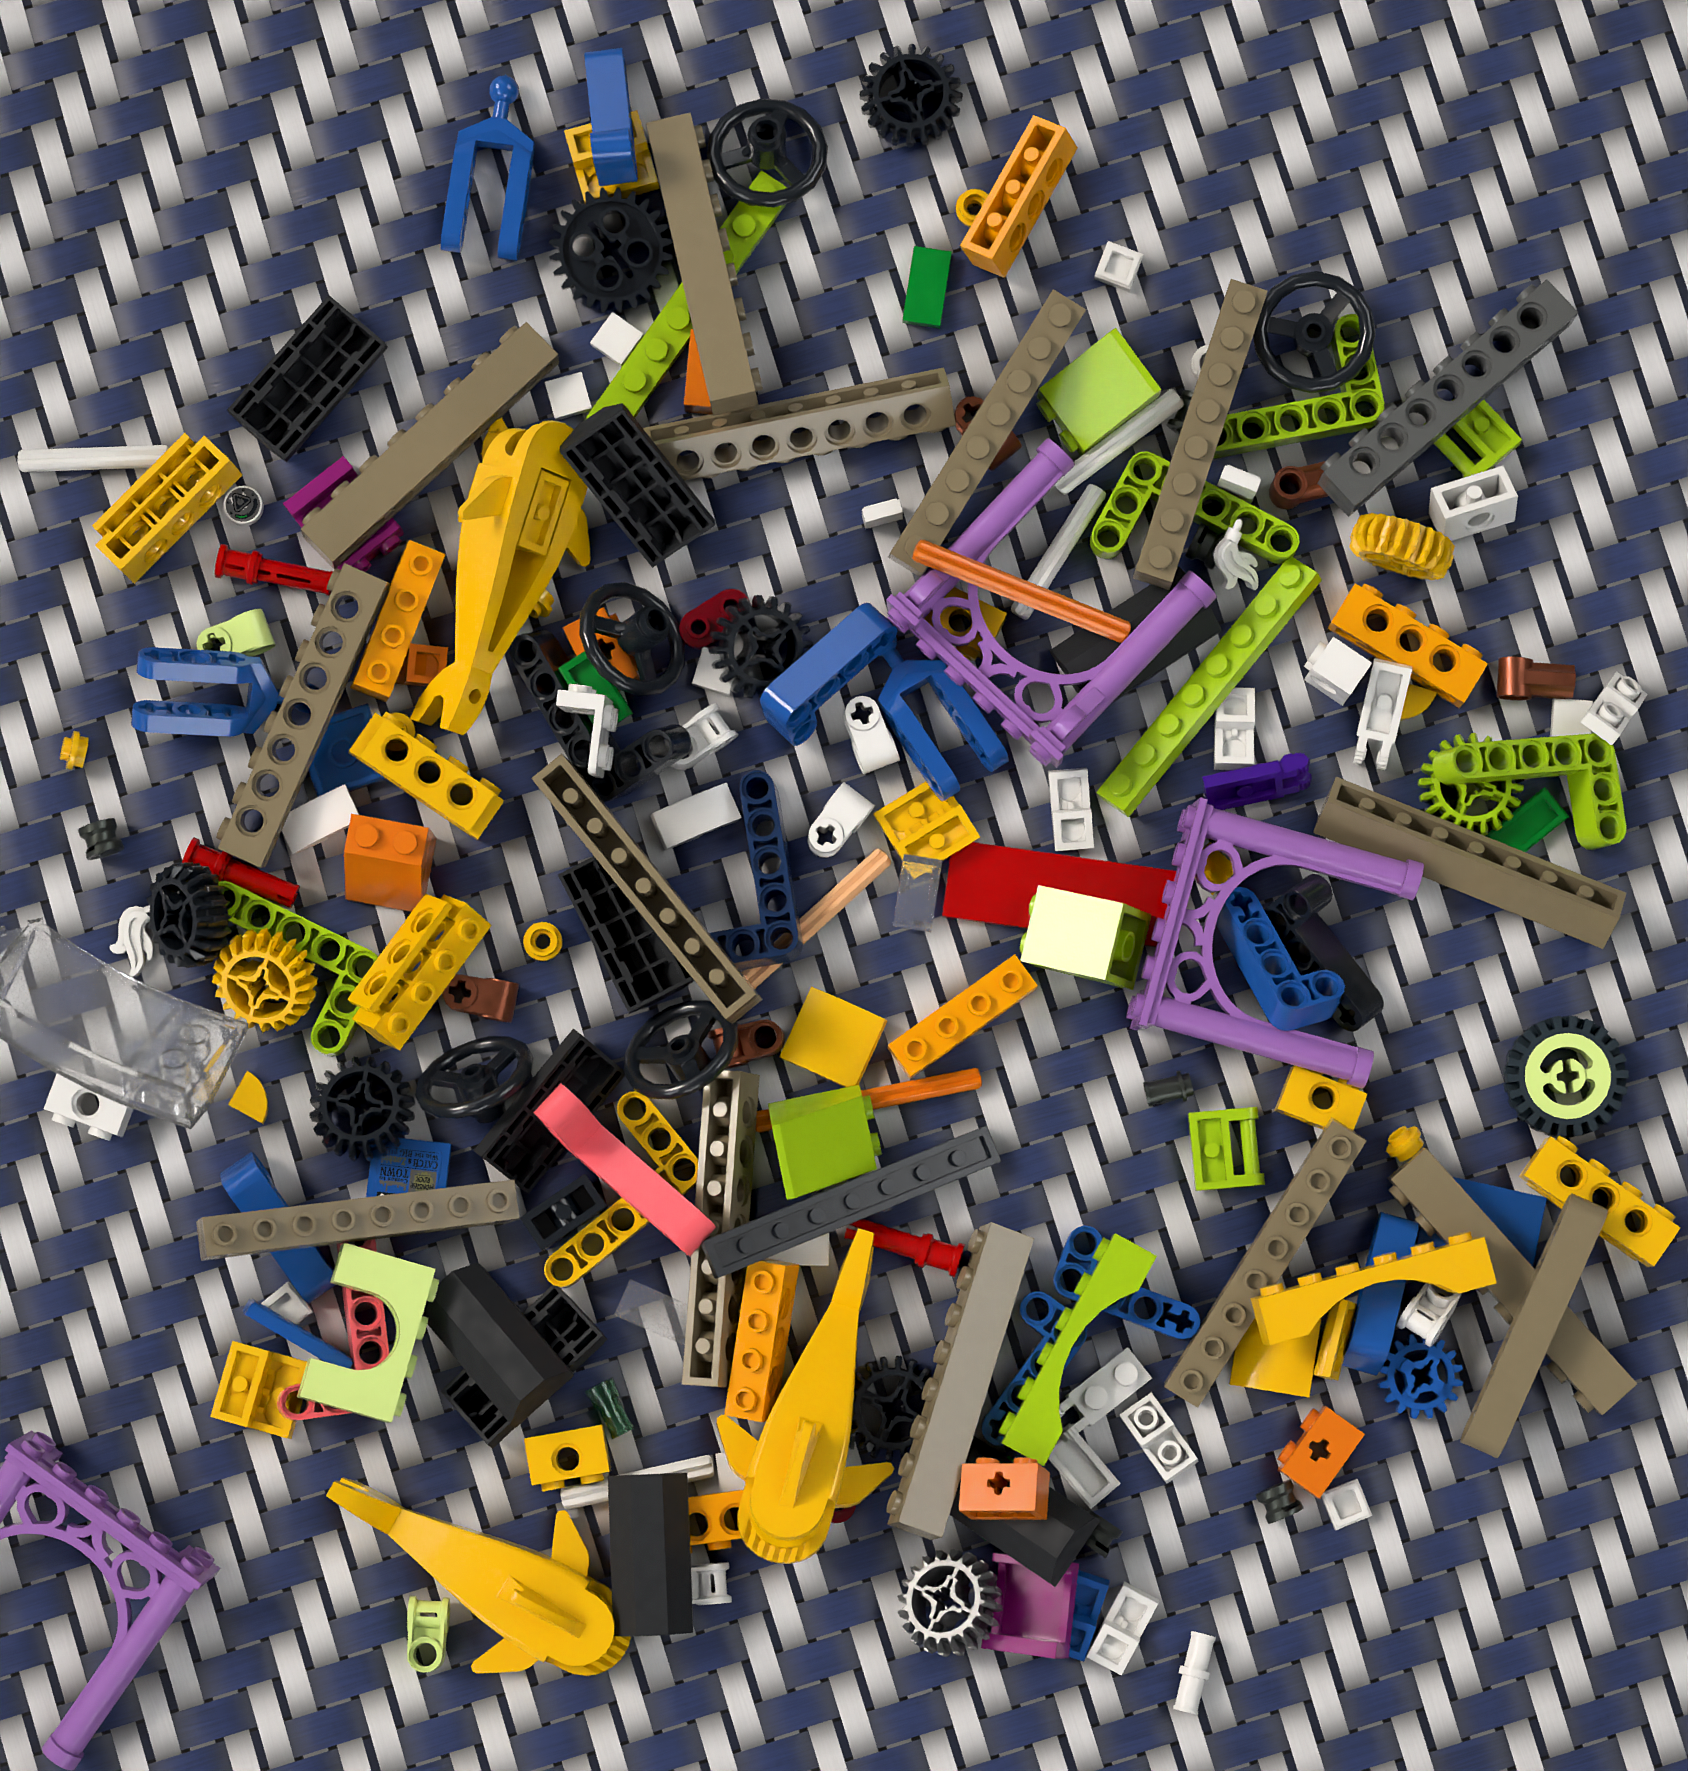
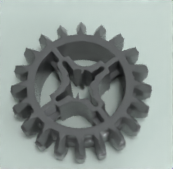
M951 1549L949 1555L943 1550H936L935 1561L929 1556H922L924 1567L922 1569L916 1566L910 1567L915 1577L912 1581L908 1579L901 1580L903 1586L908 1588L907 1594L897 1596L900 1602L906 1604L905 1607L897 1612L899 1617L907 1620L902 1626L904 1631L913 1634L911 1637L912 1642L918 1646L923 1645L924 1650L931 1654L938 1651L939 1655L949 1657L951 1651H953L957 1656H964L965 1645L972 1650H978V1637L984 1640L990 1639V1635L986 1631L987 1626L996 1627L999 1625L998 1621L992 1617L993 1612L1003 1610L1002 1605L994 1601L1003 1594L1000 1588L993 1586L998 1580L996 1574L987 1572L989 1565L982 1560L977 1561L974 1554L967 1552L962 1555V1552L958 1549ZM947 1576L942 1585L934 1587L938 1581ZM970 1581L975 1592L974 1606H971L969 1602ZM939 1598H943L945 1600H949L951 1598L954 1600V1602L961 1605L962 1607L957 1608L952 1605L949 1608L946 1606L945 1603L940 1601ZM927 1599L931 1604V1613L929 1616V1619H931L930 1625L926 1617ZM967 1618L961 1626L953 1630L959 1620Z

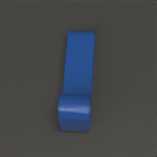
M623 48L585 52L592 125L590 142L599 186L637 182L638 174Z
M861 604L765 689L760 698V704L766 721L793 746L804 743L813 734L817 726L814 712L893 642L897 635L896 626L872 604Z
M1236 887L1225 901L1218 915L1216 925L1269 1022L1277 1029L1289 1031L1331 1018L1344 993L1345 985L1342 978L1329 970H1320L1301 976L1257 896L1247 888Z
M253 1151L220 1173L223 1187L240 1212L289 1207L273 1185L268 1171ZM318 1246L270 1252L307 1304L336 1285L330 1283L334 1269Z
M1380 1212L1375 1224L1365 1267L1373 1265V1257L1396 1252L1397 1258L1412 1254L1410 1247L1415 1245L1419 1224L1412 1220ZM1406 1280L1380 1282L1359 1289L1357 1306L1343 1359V1367L1377 1376L1390 1350Z
M1084 1225L1070 1232L1053 1275L1052 1282L1056 1292L1062 1297L1077 1302L1080 1296L1063 1289L1060 1284V1276L1068 1269L1077 1271L1081 1277L1084 1272L1090 1275L1093 1273L1097 1260L1092 1257L1102 1240V1236L1095 1228ZM1088 1233L1094 1238L1095 1248L1092 1253L1082 1255L1075 1250L1073 1243L1077 1234ZM1140 1287L1139 1291L1120 1298L1116 1303L1101 1311L1180 1340L1192 1337L1200 1327V1317L1195 1308ZM1140 1297H1148L1154 1302L1155 1313L1149 1319H1141L1134 1312V1303ZM1163 1303L1170 1305L1166 1311L1168 1314L1178 1316L1182 1311L1187 1312L1186 1319L1192 1322L1191 1327L1183 1328L1178 1333L1175 1331L1176 1324L1166 1319L1163 1320V1327L1157 1326L1156 1322L1163 1313Z
M1035 1291L1027 1294L1019 1305L1021 1319L1042 1335L1043 1338L990 1408L981 1423L983 1437L987 1442L996 1446L1004 1445L1001 1443L1004 1436L998 1435L995 1439L991 1437L992 1428L988 1425L990 1420L999 1421L1006 1412L999 1409L1003 1402L1011 1411L1018 1412L1019 1407L1011 1399L1013 1389L1018 1385H1023L1028 1376L1035 1380L1038 1375L1034 1366L1036 1357L1040 1355L1046 1342L1054 1345L1058 1337V1329L1055 1328V1325L1065 1307L1044 1292ZM1040 1298L1047 1303L1048 1313L1043 1320L1035 1321L1027 1315L1026 1306L1031 1299ZM1086 1327L1079 1335L1078 1340L1073 1344L1063 1371L1084 1344L1087 1338Z

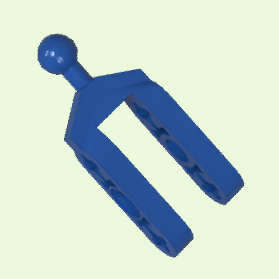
M506 75L498 76L490 84L489 95L495 102L493 116L458 131L441 234L442 251L457 253L462 251L477 148L485 147L512 151L498 242V258L518 261L532 176L535 144L534 141L507 120L509 105L517 99L519 94V86L512 77Z
M895 637L893 642L878 655L884 657L892 671L878 698L877 705L883 712L889 727L934 794L941 801H945L960 791L959 782L902 698L929 683L945 710L988 771L992 772L1009 762L1008 754L963 685L961 687L958 686L945 674L944 670L947 668L945 663L941 660L904 661L896 649L897 637Z
M149 647L141 649L138 653L136 670L138 675L153 680L224 684L249 683L246 707L215 703L142 700L133 704L131 725L139 731L148 733L226 737L238 736L242 733L254 734L276 708L277 704L282 705L284 698L279 696L281 689H277L260 657H249L245 654L231 651ZM308 683V685H309L312 689H314V690H318V689H319V688H318L317 686H315L314 684ZM299 703L295 706L300 712L311 713L310 708L305 703Z

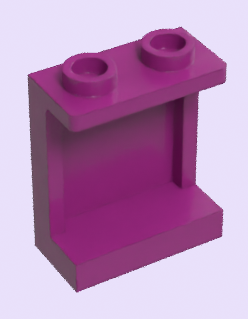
M342 456L286 500L283 505L302 528L304 526L302 523L303 519L314 508L320 507L323 509L333 500L331 498L332 492L344 481L351 483L358 477V474L347 459ZM391 518L337 568L341 570L344 563L366 572L371 567L369 561L379 553L387 555L402 542L400 537L405 534L401 526Z
M993 1553L992 1561L999 1562L996 1586L1003 1593L995 1599V1602L1001 1604L1003 1610L993 1612V1618L998 1621L999 1625L992 1627L991 1632H988L990 1639H982L981 1648L1054 1659L1069 1658L1079 1563L1072 1562L1057 1586L1054 1587L1006 1553Z

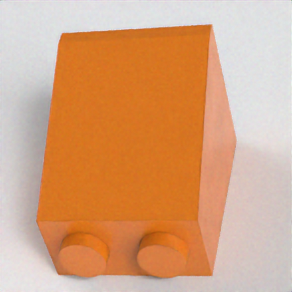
M351 814L344 848L345 899L412 912L427 892L437 841L436 836L428 827Z

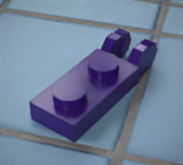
M1295 752V754L1284 755L1280 761L1260 763L1204 776L1202 778L1205 799H1208L1207 804L1213 805V808L1226 810L1281 798L1286 794L1307 789L1310 787L1312 776L1308 772L1310 758L1305 753Z

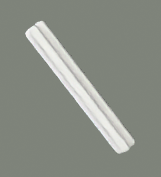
M1169 389L1075 460V466L1055 484L1057 489L1063 495L1068 494L1182 408L1184 405L1183 400L1175 390Z
M167 445L21 450L18 452V467L22 472L150 468L169 447Z
M1093 484L1087 486L1028 579L1029 582L1048 589L1105 499L1106 493L1101 488ZM1014 601L1011 611L1018 617L1027 620L1033 613L1034 608Z
M709 1455L620 1475L687 1473L689 1483L711 1478L714 1476L715 1471L712 1458ZM608 1477L604 1478V1481L582 1485L576 1484L562 1488L560 1496L564 1509L570 1510L609 1501Z

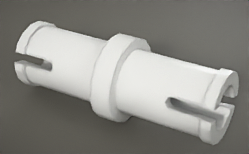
M1191 1631L1184 1666L1180 1665L1178 1672L1182 1676L1173 1709L1198 1715V1706L1205 1680L1209 1681L1211 1674L1207 1672L1216 1637Z

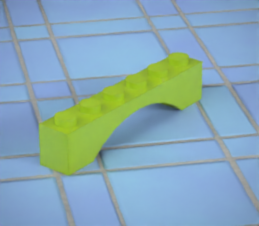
M1116 1233L1112 1235L1110 1240L1105 1237L1102 1238L1092 1257L1098 1261L1091 1275L1086 1272L1083 1273L1073 1292L1080 1297L1073 1310L1065 1307L1055 1325V1328L1061 1331L1054 1345L1046 1342L1036 1363L1042 1365L1035 1380L1029 1376L1027 1377L1017 1396L1023 1400L1018 1412L1015 1415L1009 1411L998 1431L1004 1435L1001 1441L1002 1444L1028 1458L1036 1459L1037 1463L1042 1466L1045 1465L1063 1432L1059 1412V1388L1064 1365L1073 1344L1084 1328L1102 1310L1120 1298L1139 1291L1157 1257L1156 1255Z

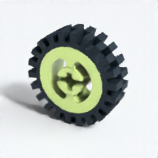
M1569 1015L1563 1017L1556 1016L1540 1021L1526 1029L1521 1036H1518L1514 1041L1512 1049L1508 1051L1506 1056L1507 1063L1503 1067V1075H1505L1503 1086L1504 1091L1508 1093L1510 1099L1508 1102L1511 1108L1516 1110L1517 1116L1522 1122L1525 1121L1530 1125V1128L1543 1132L1545 1135L1569 1138L1593 1132L1613 1118L1612 1115L1620 1109L1622 1105L1621 1100L1626 1095L1628 1087L1625 1085L1629 1074L1628 1070H1625L1624 1053L1621 1054L1617 1040L1615 1038L1612 1039L1607 1034L1609 1031L1602 1026L1598 1027L1594 1024V1021ZM1565 1048L1574 1050L1581 1054L1588 1063V1067L1585 1069L1574 1059L1565 1060L1566 1071L1574 1074V1080L1568 1082L1569 1093L1580 1090L1585 1080L1590 1083L1587 1095L1574 1105L1555 1103L1543 1092V1086L1547 1085L1556 1094L1566 1093L1564 1081L1557 1080V1074L1563 1072L1562 1060L1552 1063L1546 1073H1543L1540 1069L1544 1058L1555 1049Z

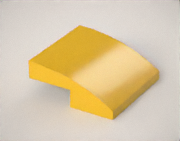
M638 110L631 112L638 174L637 182L599 186L591 150V123L564 130L585 204V192L588 191L596 200L600 198V189L602 187L605 188L608 197H613L616 188L620 187L622 199L628 198L632 191L636 192V195L660 189Z
M926 781L873 813L883 832L914 878L980 838V835L954 796L941 801Z
M811 986L780 1054V1058L841 1086L859 1085L887 1020Z
M1342 1299L1329 1310L1314 1376L1328 1380H1339L1357 1306L1356 1303Z
M1254 1318L1234 1350L1229 1385L1309 1397L1321 1319H1319L1309 1335L1273 1345L1262 1344L1257 1321Z
M232 1341L210 1417L292 1439L297 1421L288 1420L280 1414L277 1407V1398L286 1387L301 1384L307 1361ZM298 1391L291 1392L286 1398V1407L293 1414H299L303 1399L297 1398Z

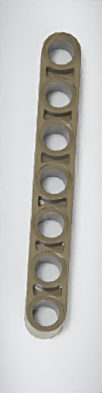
M1573 1193L1568 1196L1465 1425L1460 1440L1461 1443L1494 1458L1500 1456L1603 1227L1608 1213L1607 1208Z

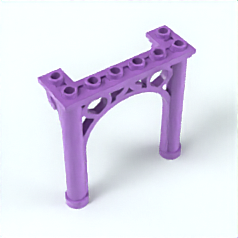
M1047 438L1036 449L1038 454L951 544L948 550L985 563L995 547L1051 488L1075 466L1073 460L1056 443ZM931 567L904 595L901 592L896 596L891 594L886 599L887 614L889 615L887 619L903 634L907 630L912 632L919 639L915 645L929 659L933 660L937 656L948 666L944 672L953 682L960 687L966 683L976 692L972 698L983 710L990 713L994 709L1004 719L1001 726L1013 738L1018 740L1021 736L1024 737L1031 744L1029 752L1042 765L1046 767L1051 763L1057 768L1062 763L1063 756L1070 746L1202 607L1206 609L1217 598V595L1200 577L1189 570L1178 581V584L1106 660L1087 671L1074 674H1052L1039 671L1012 657L995 640L986 626L979 606L978 586L968 583V599L959 597L944 598L961 579ZM955 606L970 611L972 628L969 633L960 637L954 636L942 626L940 615L947 607ZM931 611L933 612V627L924 619ZM977 632L982 638V641L977 643L982 651L983 656L982 664L978 669L953 646L969 644L975 639ZM992 653H993L1002 663L992 665V659H993ZM1017 673L1026 677L1021 679L1015 687V703L989 679L997 675H1007L1015 679ZM1088 682L1062 709L1063 698L1059 686H1071ZM1033 683L1049 685L1055 701L1053 708L1043 714L1034 712L1025 704L1022 698V692L1026 686ZM1049 721H1050V723L1046 726V728H1045L1044 726H1042V727L1040 728V727L1035 723V722L1045 723V722H1049Z
M1200 797L1193 804L1188 805L1186 809H1183L1179 818L1177 831L1183 834L1180 843L1178 842L1172 859V865L1178 867L1174 881L1167 880L1164 888L1162 903L1167 904L1164 919L1157 918L1151 940L1156 941L1157 945L1154 956L1147 955L1141 978L1147 979L1145 989L1137 993L1136 996H1132L1126 1018L1132 1019L1130 1029L1138 1031L1142 1028L1147 1029L1151 1026H1156L1347 1080L1348 1085L1363 1089L1370 1075L1374 1051L1297 1030L1284 1031L1277 1029L1271 1023L1245 1014L1230 1001L1218 981L1213 963L1212 943L1218 915L1232 891L1248 876L1265 868L1274 866L1298 867L1394 894L1405 899L1414 900L1421 883L1424 863L1407 859L1406 862L1216 809L1213 808V805L1207 804L1208 799ZM1205 838L1215 841V843L1209 844L1202 850ZM1233 846L1270 857L1257 860L1243 868L1239 853ZM1215 851L1227 854L1232 865L1233 876L1222 884L1210 882L1204 873L1207 858L1210 853ZM1194 878H1196L1197 883L1202 889L1210 893L1218 892L1214 900L1207 897L1200 908L1194 910L1186 909ZM1207 914L1202 929V926L1197 921V919H1200ZM1182 925L1191 931L1194 938V947H1201V955L1197 952L1186 951L1173 958ZM1185 960L1196 962L1200 966L1205 978L1202 985L1191 994L1181 992L1175 984L1177 968ZM1165 985L1173 999L1163 996ZM1210 990L1215 1001L1225 1013L1193 1005L1191 1002L1198 1000Z
M31 1430L9 1443L5 1449L8 1454L5 1456V1462L0 1467V1524L16 1500L17 1511L22 1522L0 1528V1540L19 1534H39L50 1536L72 1545L85 1554L103 1573L113 1592L118 1611V1627L112 1648L58 1727L42 1747L45 1756L54 1764L66 1770H75L84 1757L83 1750L195 1589L198 1590L217 1575L221 1568L213 1563V1556L202 1548H192L189 1545L180 1553L173 1549V1543L165 1535L156 1531L151 1533L140 1525L141 1520L136 1514L125 1508L118 1509L107 1501L109 1497L103 1490L94 1485L87 1486L77 1479V1473L63 1462L55 1463L63 1454L55 1448L56 1443L46 1434L41 1432L34 1433ZM31 1478L34 1479L35 1481H37V1482H35V1483H33V1484H30V1483H29V1481L31 1480ZM41 1492L56 1503L57 1516L54 1520H36L29 1506V1498L32 1493ZM69 1506L91 1521L88 1525H77L73 1522L68 1524L67 1527L60 1525L68 1517ZM106 1532L129 1548V1550L120 1553L113 1562L108 1557L113 1551L108 1547ZM92 1535V1541L86 1537ZM125 1560H135L149 1571L150 1583L148 1587L135 1588L126 1586L121 1573V1567ZM149 1596V1601L131 1625L132 1610L130 1599H143Z

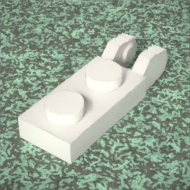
M1374 658L1357 729V736L1359 737L1353 759L1354 764L1361 765L1362 761L1365 760L1367 740L1371 738L1382 741L1381 749L1378 751L1376 759V769H1386L1392 743L1395 744L1412 666Z
M1128 1347L1065 1396L1067 1399L1059 1404L1060 1418L1072 1406L1081 1416L1079 1421L1063 1430L1060 1437L1064 1443L1086 1426L1091 1427L1152 1379Z

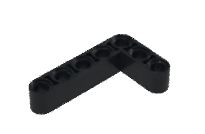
M537 630L518 635L509 647L511 659L566 756L603 802L630 794L689 753L691 737L689 732L681 725L672 724L649 731L622 750H620L609 731L608 745L613 747L611 771L605 770L603 778L593 777L588 773L589 743L591 744L593 723L587 714L573 713V721L570 712H565L556 706L558 690L568 691L569 687L558 669L567 663L569 659L557 638L548 630ZM532 643L535 645L536 655L533 652ZM551 676L554 678L555 688L551 683ZM664 738L669 743V751L665 747ZM636 757L641 763V770L636 764ZM608 776H609V777L611 778V780H612L613 789H612L611 786L609 785Z

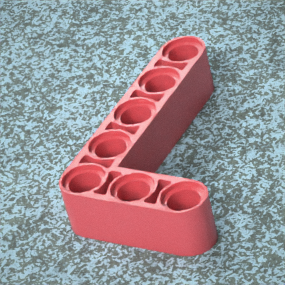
M561 1083L533 1112L568 1151L688 1256H691L702 1244V1241L706 1240L717 1228L699 1209L602 1126L590 1110Z
M375 1239L366 1240L360 1246L361 1248L377 1252ZM337 1244V1252H338V1253H339L341 1244ZM342 1286L350 1357L353 1359L352 1369H371L384 1361L389 1355L383 1302L373 1295ZM361 1303H367L374 1309L375 1318L370 1325H362L355 1318V1309ZM365 1342H372L379 1348L380 1356L374 1364H367L360 1358L359 1351ZM300 1384L286 1387L277 1398L278 1410L288 1420L298 1421L351 1414V1412L333 1409L306 1400V1407L300 1414L291 1413L286 1407V1398L291 1392L299 1391Z

